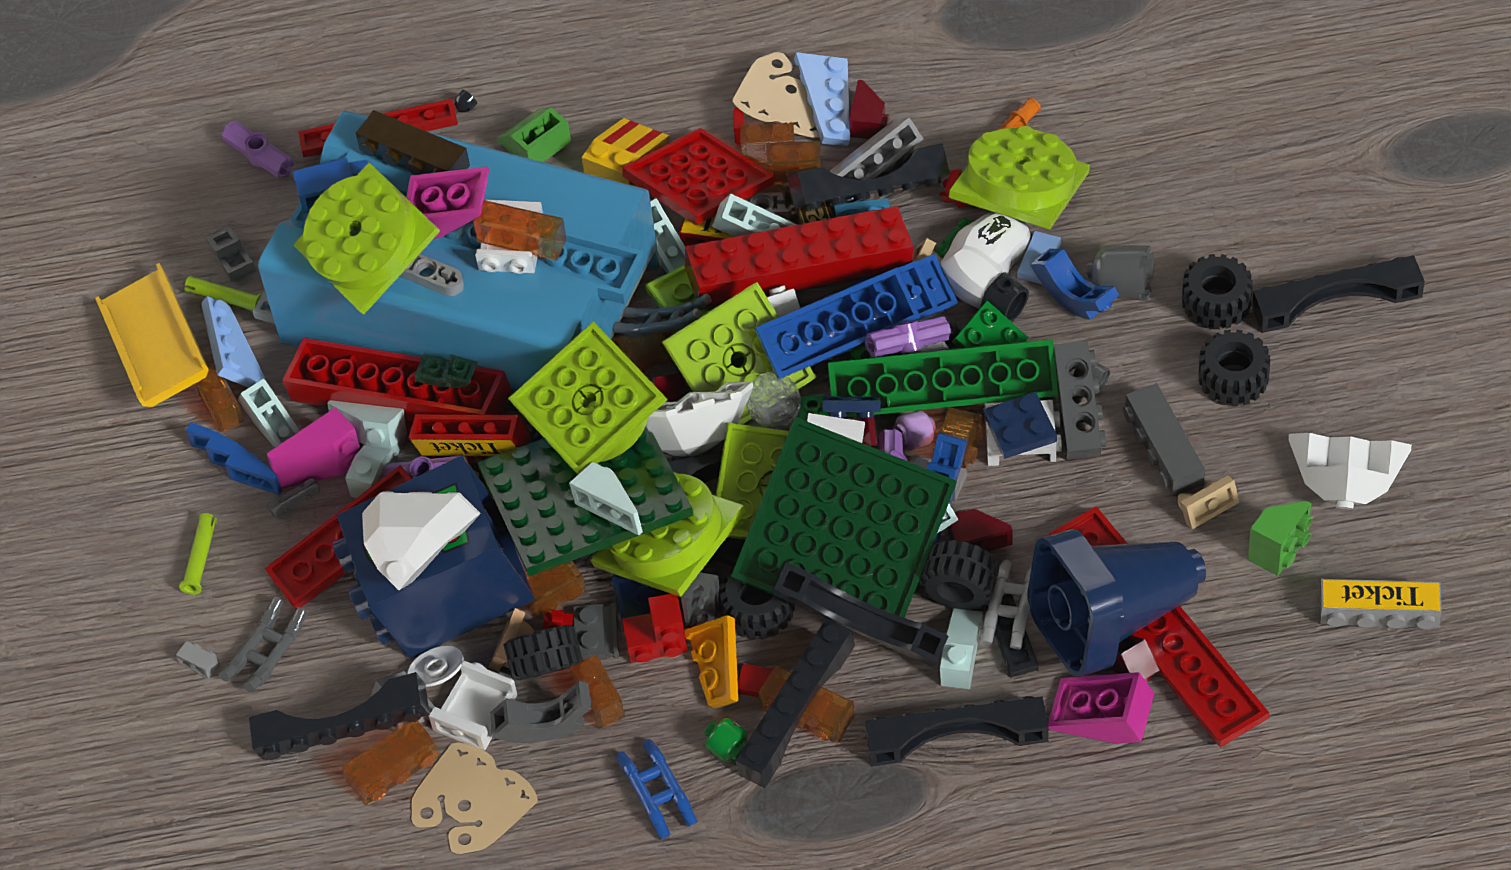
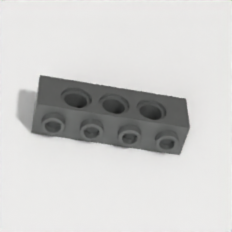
M1088 341L1054 344L1066 460L1100 457L1102 447H1106L1105 431L1099 430L1098 420H1103L1101 403L1096 404L1095 394L1099 393L1098 377L1092 376L1091 368L1096 367L1094 350H1089ZM1078 369L1084 375L1080 378H1075L1069 372ZM1083 396L1087 399V402L1079 405L1073 401V398ZM1084 422L1089 424L1091 429L1083 432L1078 430L1076 425Z

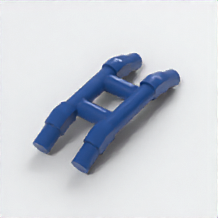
M647 739L643 742L642 746L654 766L638 773L635 764L625 752H619L616 755V760L627 779H629L660 840L670 836L671 833L658 808L659 805L674 799L687 827L696 824L698 821L688 798L679 786L661 750L651 739ZM661 776L667 789L651 796L644 783Z

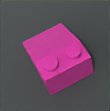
M486 166L410 176L406 198L440 230L435 238H441L481 216L489 168Z
M335 407L268 452L267 457L271 470L278 477L280 487L285 488L303 484L309 478H314L317 481L344 474L349 470L355 455L361 448L355 428Z
M1140 672L1061 678L1048 721V729L1113 744L1142 742L1155 693Z

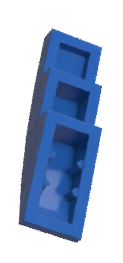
M190 422L186 433L191 446L207 451L210 463L226 467L230 480L280 495L282 490L277 475L258 457L222 434Z
M942 432L939 433L932 461L928 463L927 469L957 481L968 440ZM942 531L937 533L933 545L938 544Z

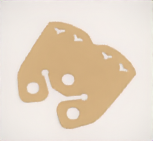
M774 52L758 58L743 79L732 100L733 103L741 111L753 118L764 122L779 121L790 132L802 136L820 138L818 131H810V129L816 127L813 119L814 112L812 106H809L805 85H802L801 80L790 76L778 77L774 80L769 78L770 75L784 74L792 70V63L786 55ZM780 60L783 66L775 68L772 65V61ZM786 86H795L797 89L796 93H788L785 89ZM747 101H748V105H749L750 108H748V107L746 106V104H743V103H741V102H747ZM765 110L766 113H768L769 115H765L764 113L758 112ZM798 122V125L800 126V128H798L796 125H792V124H790V123Z
M457 742L451 743L412 797L411 819L416 827L437 826L443 819L440 801L437 798L439 795H444L446 814L459 823L476 822L478 820L482 822L480 827L475 825L454 827L449 832L448 839L451 851L455 854H464L485 849L493 844L538 802L533 787L520 774L513 770L498 769L493 757L484 750L466 743ZM457 750H460L461 752H468V754L462 755L460 757ZM477 758H480V761L486 763V765H477ZM505 778H508L510 782H515V784L507 786ZM522 790L525 791V795L528 796L529 799L520 798L522 795ZM468 800L471 803L470 809L460 811L458 809L459 802ZM426 807L433 810V816L429 819H424L420 815L421 810ZM465 833L471 836L469 844L461 845L458 842L461 834Z

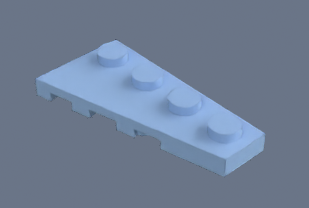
M796 52L794 61L796 66H799L801 72L800 79L802 85H805L807 100L814 112L813 119L821 143L848 147L850 129L847 59Z
M206 296L201 306L217 375L249 388L262 379H265L267 382L230 305L222 300Z

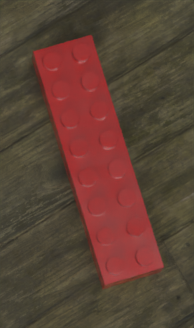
M898 206L685 246V270L695 299H698L705 293L710 295L712 302L704 307L707 308L721 305L755 282H758L764 294L769 296V290L785 285L786 290L794 289L795 291L882 274L912 263L914 246Z
M303 338L282 380L291 401L328 407L327 403L333 400L404 409L405 420L412 422L414 421L415 414L502 415L508 398L512 393L507 376L503 370Z

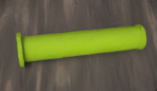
M189 276L186 279L185 285L190 286V288H184L187 293L203 297L208 296L251 311L254 310L262 296L261 293L254 295L194 276Z
M202 513L199 516L184 580L179 584V589L189 595H197L202 591L200 583L215 524L217 523V518L209 513Z

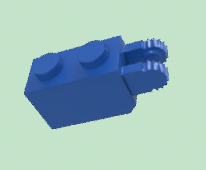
M347 158L293 171L303 213H308L320 195L331 185L345 178L357 176L371 162L368 160H358L348 163Z

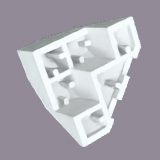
M726 382L716 392H689L678 402H665L649 416L646 427L653 433L663 452L673 456H686V458L703 455V453L725 439L728 423L738 424L752 392L753 382Z
M1312 433L1289 434L1288 439L1304 483L1323 500L1336 503V508L1353 509L1354 505L1367 504L1386 493L1411 452L1412 446L1393 440L1367 441L1355 437H1325Z
M381 492L362 513L364 545L377 569L400 590L412 583L446 544L463 534L481 513L461 493Z

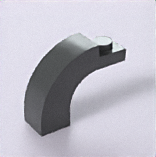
M577 681L558 698L543 703H523L506 698L490 712L492 738L517 743H533L554 740L575 732L584 726L583 715L591 709L589 684Z

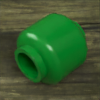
M724 718L719 722L713 720L704 731V734L707 736L705 748L723 762H728L731 759L736 761L748 742L747 731L730 718Z

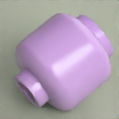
M916 410L899 416L892 430L896 429L902 433L903 449L912 451L932 442L936 426L934 420L925 412Z

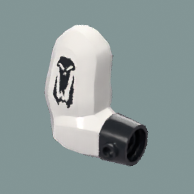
M990 212L961 229L941 261V267L953 293L965 303L978 309L988 301L1013 322L1021 314L1029 297L1028 289L1008 274L1012 266L1024 257L1031 241L1027 223Z

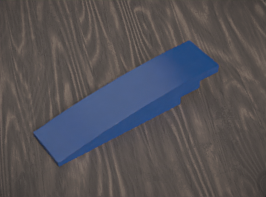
M933 254L919 261H914L900 268L885 272L754 328L776 378L779 380L864 345L866 334L890 329L898 323L921 321L957 305L958 301L936 254Z

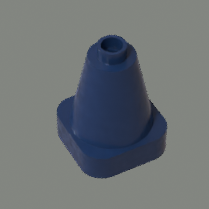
M1070 529L1040 538L1035 544L1027 591L1030 612L1036 626L1066 669L1073 676L1081 677L1112 667L1116 661L1119 642L1195 597L1199 583L1204 582L1206 579V567L1201 554L1196 549L1188 550L1180 542L1091 546L1078 530Z

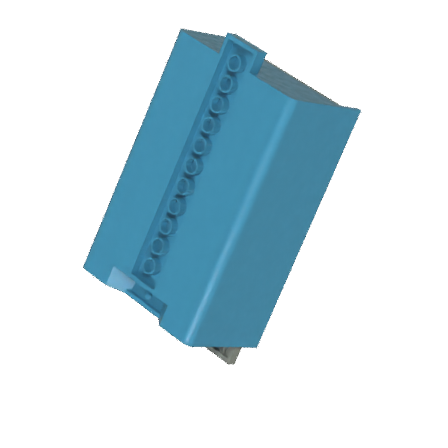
M344 110L324 143L320 164L347 158L348 163L368 160L406 197L410 176L414 175L404 168L389 165L382 159L375 156H367L360 151L356 132L368 116ZM438 134L434 135L467 148L470 162L468 169L486 166L489 168L481 216L441 238L433 239L420 253L454 267L462 273L464 288L460 294L450 297L398 277L365 314H362L329 280L319 274L311 266L308 259L293 245L303 235L305 222L309 212L303 213L301 202L291 219L279 223L259 260V272L265 290L253 310V315L255 319L275 324L280 342L299 347L303 338L503 370L512 390L511 395L593 321L612 339L614 323L620 322L624 309L628 306L646 267L656 270L660 267L650 196L647 189ZM485 200L541 202L544 224L535 273L517 274L514 272L479 271L475 254L476 250L481 247L485 227ZM425 268L419 274L421 276H429L434 270ZM508 399L506 406L516 408Z

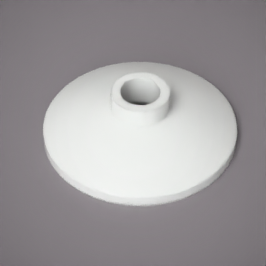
M436 647L418 656L411 663L408 674L417 672L425 682L426 687L435 686L453 677L460 670L464 657L462 652L456 647Z

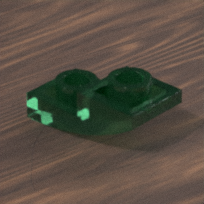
M424 353L415 373V382L440 387H469L477 367V361L450 354L447 360Z

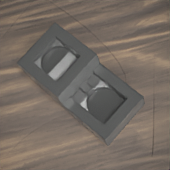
M231 227L206 238L214 255L231 281L256 270L253 261L243 249L239 238Z

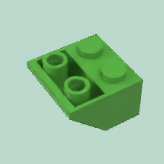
M552 107L537 109L497 138L498 142L511 154L541 162L546 161L572 142L568 121Z
M1302 501L1265 508L1250 529L1248 560L1277 576L1285 567L1288 569L1294 562L1296 551L1299 547L1304 548L1311 537L1309 527L1313 520V517L1310 516L1312 503Z

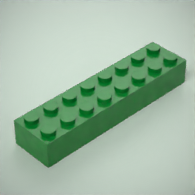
M1053 339L828 362L831 396L879 397L881 412H874V415L1003 402L1037 392L1039 398L1059 396ZM846 412V417L838 418L857 417V412Z

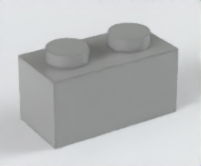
M186 641L176 654L180 665L208 679L219 666L217 656L212 651L203 650L196 643L191 644Z

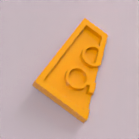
M727 615L684 630L685 637L690 640L693 648L691 651L693 661L698 663L701 672L699 679L708 706L720 708L738 702L735 618Z

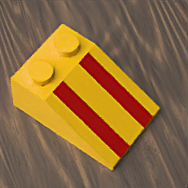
M623 118L597 136L582 156L584 173L636 186L622 176V167L665 146L670 139V135Z

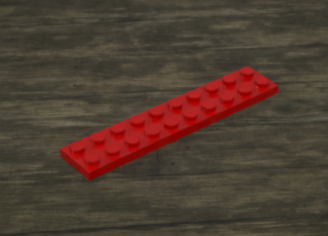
M1097 506L1049 533L1050 536L1070 529H1076L1091 546L1128 544ZM1181 606L1132 634V636L1146 640L1159 668L1157 672L1220 748L1269 719V711Z

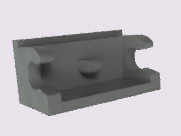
M700 572L681 596L686 628L696 626L698 623L697 619L700 616H706L708 618L706 622L715 620L718 611H721L718 576Z

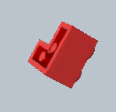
M667 594L648 598L650 614L622 619L630 663H645L655 658L676 657L681 653L688 652L678 596Z

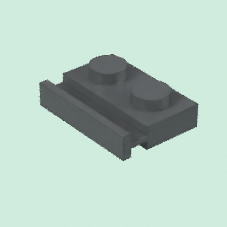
M611 603L609 606H603L602 604L575 606L574 625L583 661L604 660L606 657L611 656L619 658L616 604Z

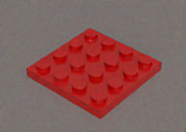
M702 128L622 167V176L639 188L647 189L651 196L657 198V200L695 225L715 216L720 203L728 195L733 194L745 200L774 185L775 177Z

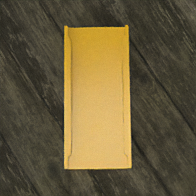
M160 263L156 264L158 270L103 300L99 296L95 298L136 396L142 406L153 407L206 378L209 371Z

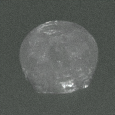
M766 372L752 380L753 389L746 405L750 415L759 427L782 428L790 424L797 417L801 407V398L798 388L789 377L786 376L777 380L774 372Z

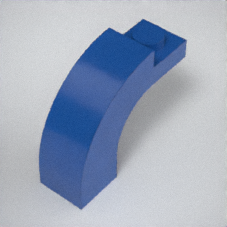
M1049 248L1030 263L1036 276L1052 297L1068 311L1081 318L1091 320L1099 312L1109 309L1112 306V301L1120 296L1115 286H1098L1086 280L1076 270L1064 249Z

